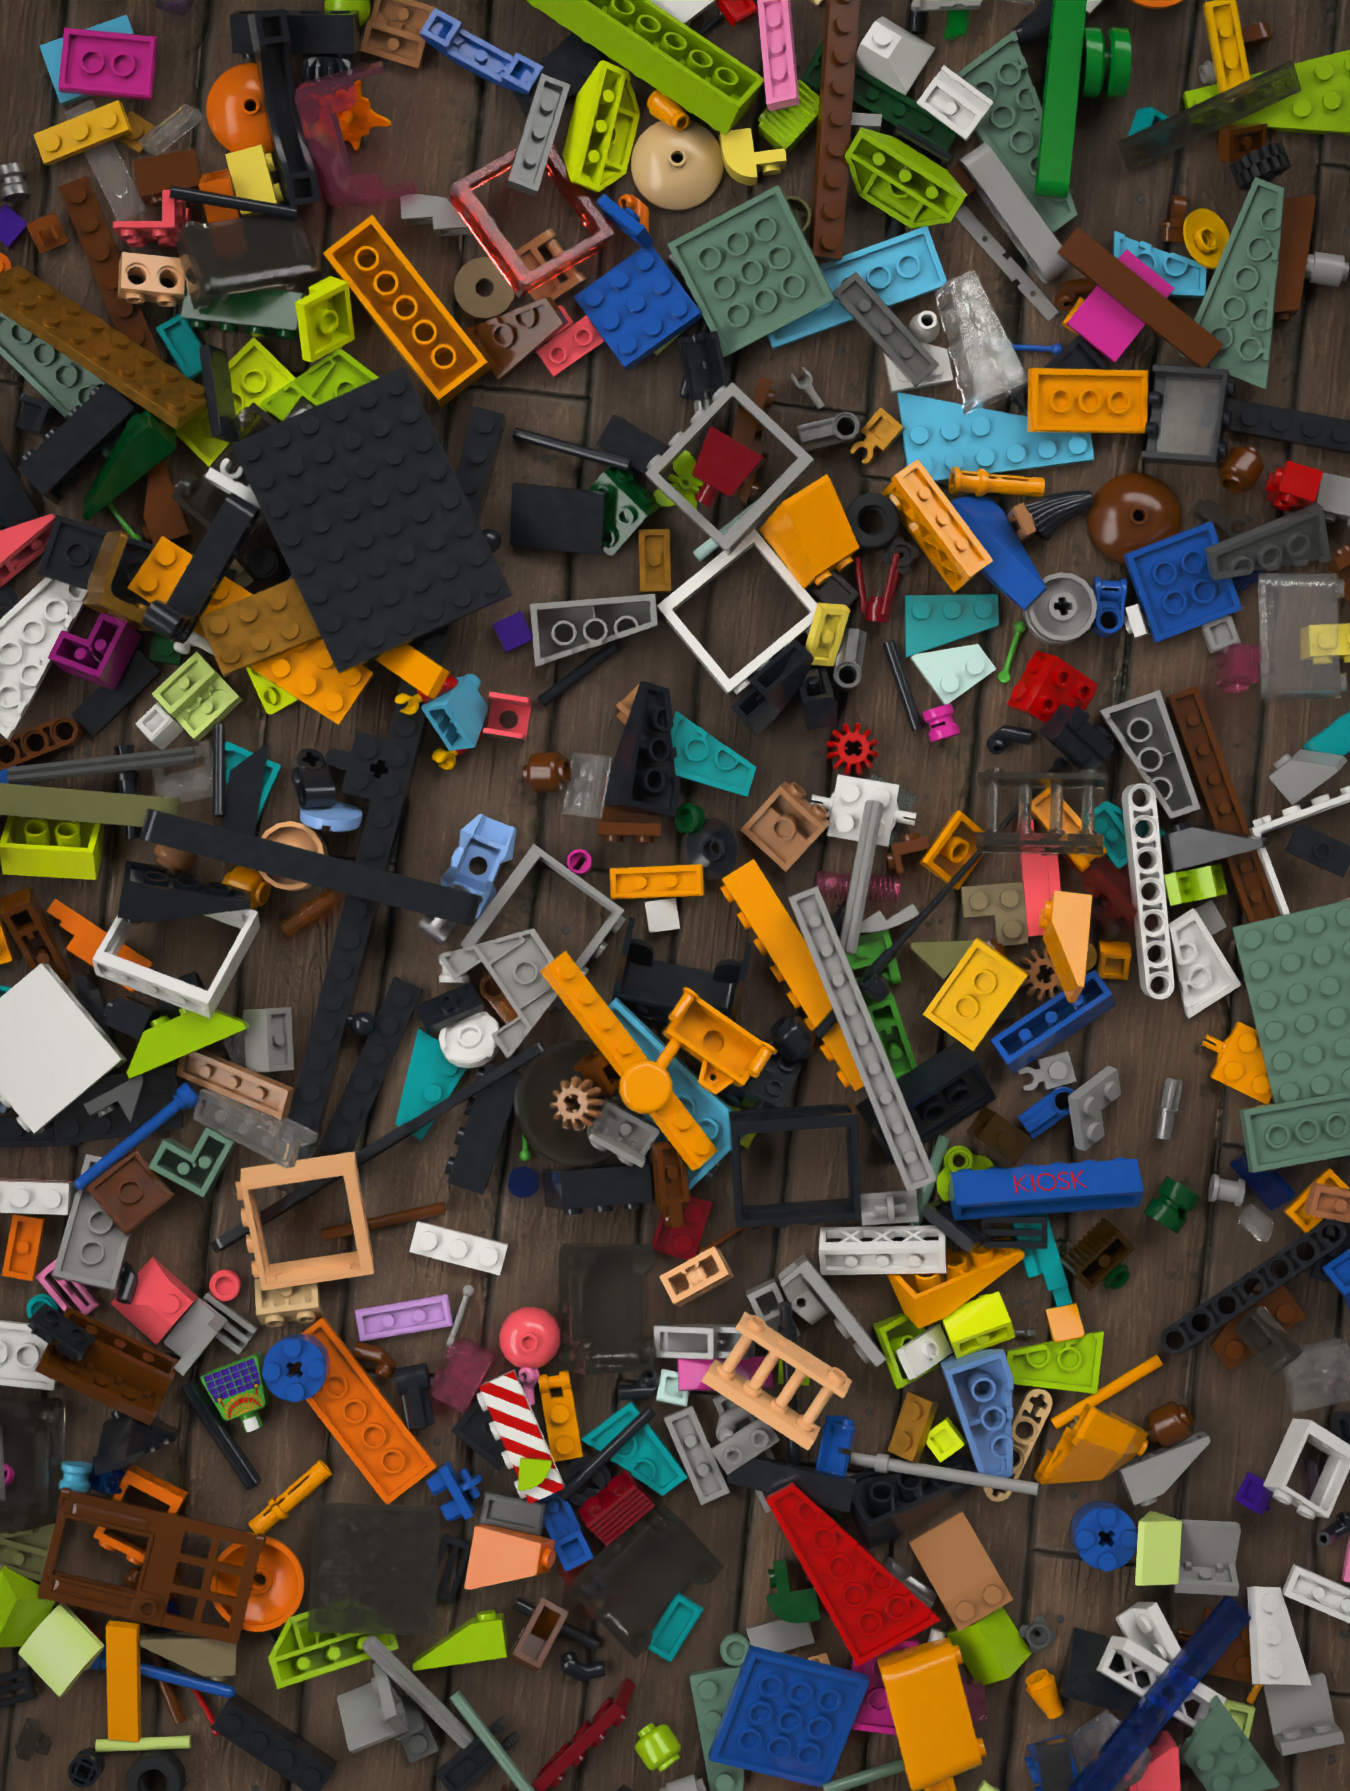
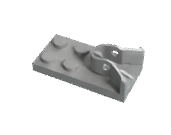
M86 1154L80 1175L102 1157ZM86 1188L83 1190L76 1189L52 1276L58 1281L63 1279L110 1290L111 1293L117 1294L119 1290L117 1284L131 1233L125 1237Z
M805 1254L801 1255L779 1273L780 1284L788 1301L792 1303V1309L813 1325L829 1311H832L837 1317L833 1320L835 1326L846 1339L850 1336L853 1337L856 1341L853 1347L866 1364L872 1361L878 1367L886 1360L881 1349ZM798 1298L805 1299L802 1304L796 1303Z

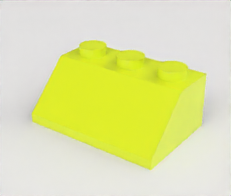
M8 816L0 840L2 873L4 875L97 880L102 861L104 824Z

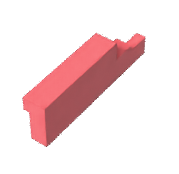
M1033 819L1018 820L1022 882L1024 883L1028 937L1043 935V928H1038L1040 910L1044 908L1045 900H1050L1054 890L1061 891L1058 854L1042 856L1040 837L1035 838Z

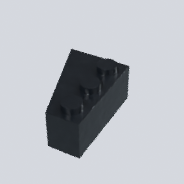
M647 1163L644 1164L643 1168L636 1164L633 1166L611 1164L587 1168L572 1167V1169L564 1170L543 1169L545 1207L564 1210V1215L583 1214V1208L594 1207V1212L613 1211V1205L624 1204V1209L643 1208V1202H653L650 1164Z

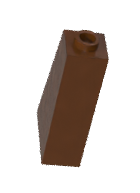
M1315 195L1284 199L1273 323L1290 321L1291 316H1294L1300 310L1316 203Z

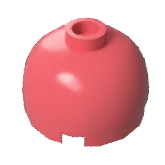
M529 1306L521 1307L511 1312L503 1321L499 1333L500 1348L505 1358L514 1366L539 1369L549 1364L557 1355L561 1344V1329L555 1317L547 1310Z

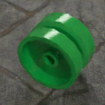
M1084 27L1078 89L1080 98H1097L1102 91V87H1104L1108 98H1125L1128 92L1131 70L1129 29L1127 27H1111L1104 41L1103 32L1099 27Z

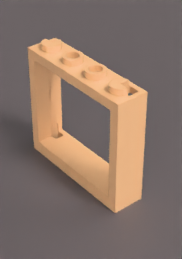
M355 1151L241 1168V1181L235 1182L238 1201H244L245 1208H241V1219L243 1227H249L250 1234L246 1235L248 1253H254L255 1261H251L252 1274L254 1278L259 1277L262 1291L374 1274L373 1251ZM344 1176L357 1251L269 1264L255 1189Z

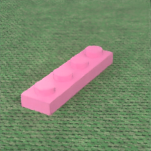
M757 0L766 105L769 111L799 105L790 0Z

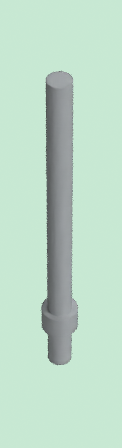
M856 1452L851 1454V1465L874 1468V1471L887 1474L888 1471L1038 1495L1039 1483L892 1459L890 1455L877 1453L876 1456Z

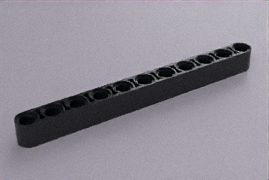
M147 808L139 838L144 841L474 927L481 900L480 895L149 808Z

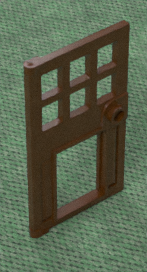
M62 1487L58 1502L59 1510L37 1597L238 1645L259 1556L263 1551L266 1541L265 1534H257ZM67 1519L149 1538L137 1590L55 1570ZM186 1532L212 1538L208 1558L181 1552ZM221 1540L248 1546L243 1567L217 1561ZM178 1562L205 1568L201 1588L174 1582ZM214 1570L241 1577L236 1597L209 1590ZM171 1592L198 1598L193 1619L167 1612ZM207 1600L233 1606L229 1627L202 1621Z

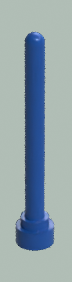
M187 1082L176 1089L177 1093L173 1096V1101L74 1181L75 1188L83 1190L181 1109L186 1110L189 1107L193 1109L202 1101L199 1095Z
M106 1646L89 1669L96 1671L107 1670ZM140 1662L141 1676L225 1698L235 1696L236 1690L231 1685Z

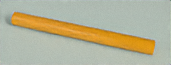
M1157 1354L1099 1389L1097 1394L1089 1395L1050 1419L1056 1430L1073 1421L1075 1415L1080 1416L1086 1403L1096 1407L1163 1366L1162 1361Z

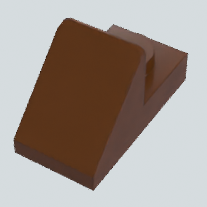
M1267 123L1220 124L1218 126L1217 141L1219 161L1233 162L1265 146L1267 141Z

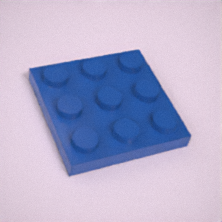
M652 245L648 250L639 249L574 296L576 302L588 316L626 371L703 317L700 310Z
M1212 521L1123 554L1153 642L1157 643L1242 610L1232 578L1214 580L1209 576L1204 549L1220 543Z

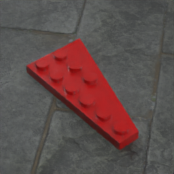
M793 1482L765 1497L766 1502L857 1666L864 1664L941 1620L936 1613Z

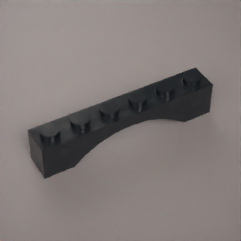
M285 8L252 13L247 18L278 180L284 197L283 205L296 206L319 202L321 198L316 172L306 143L297 103L292 68L291 39Z

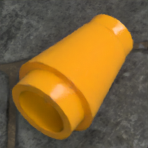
M655 90L649 96L647 106L652 116L676 131H682L689 125L690 117L680 104L661 94L658 90Z
M1040 1669L1031 1673L1025 1680L1027 1684L1026 1691L1046 1714L1048 1719H1055L1064 1713V1708L1054 1675L1049 1674L1046 1669Z

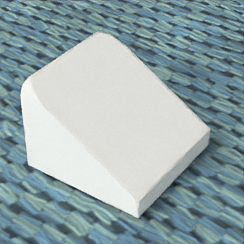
M158 702L136 723L147 738L161 750H164L184 730Z
M676 898L645 902L649 933L680 929Z

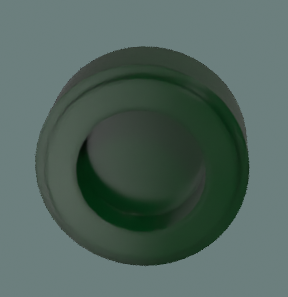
M681 804L677 808L676 818H674L676 829L680 833L695 835L700 832L705 822L703 809L697 804Z

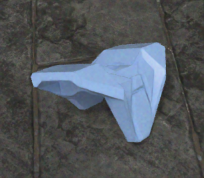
M481 813L460 830L459 846L453 853L450 867L440 878L442 886L449 887L452 883L463 885L470 893L481 896L476 915L477 919L480 918L497 894L494 882L502 863L513 859L517 832L515 827L488 818ZM475 857H482L487 862V870L481 875H475L469 869V863Z

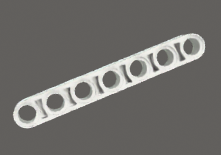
M1131 784L1122 793V808L1140 987L1145 995L1162 1000L1168 998L1174 990V975L1156 795L1152 787L1147 784ZM1137 789L1142 790L1145 794V801L1139 807L1132 800V795ZM1141 820L1145 821L1148 825V832L1142 838L1135 831L1136 824ZM1146 851L1151 855V864L1143 869L1139 865L1138 858L1142 852ZM1146 883H1151L1154 886V895L1146 900L1143 898L1141 890ZM1149 914H1154L1158 920L1155 929L1148 931L1145 928V919ZM1157 945L1161 951L1158 960L1151 962L1148 959V950L1151 946ZM1160 976L1164 982L1163 988L1159 992L1154 993L1151 990V981L1155 977Z

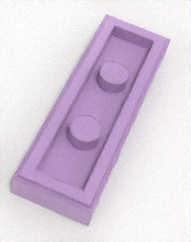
M448 1294L355 1310L360 1342L453 1326Z

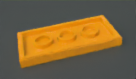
M1028 369L1027 432L1145 434L1146 422H1148V370Z

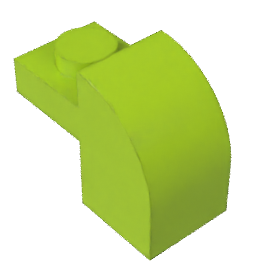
M1221 864L1164 875L1165 893L1170 906L1228 894Z

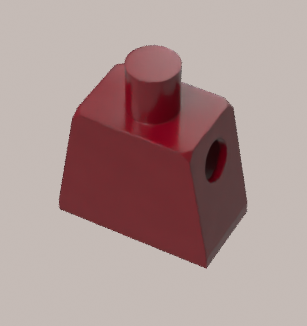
M711 426L692 473L696 479L703 482L694 499L710 509L719 493L733 499L759 469L765 459L763 456Z

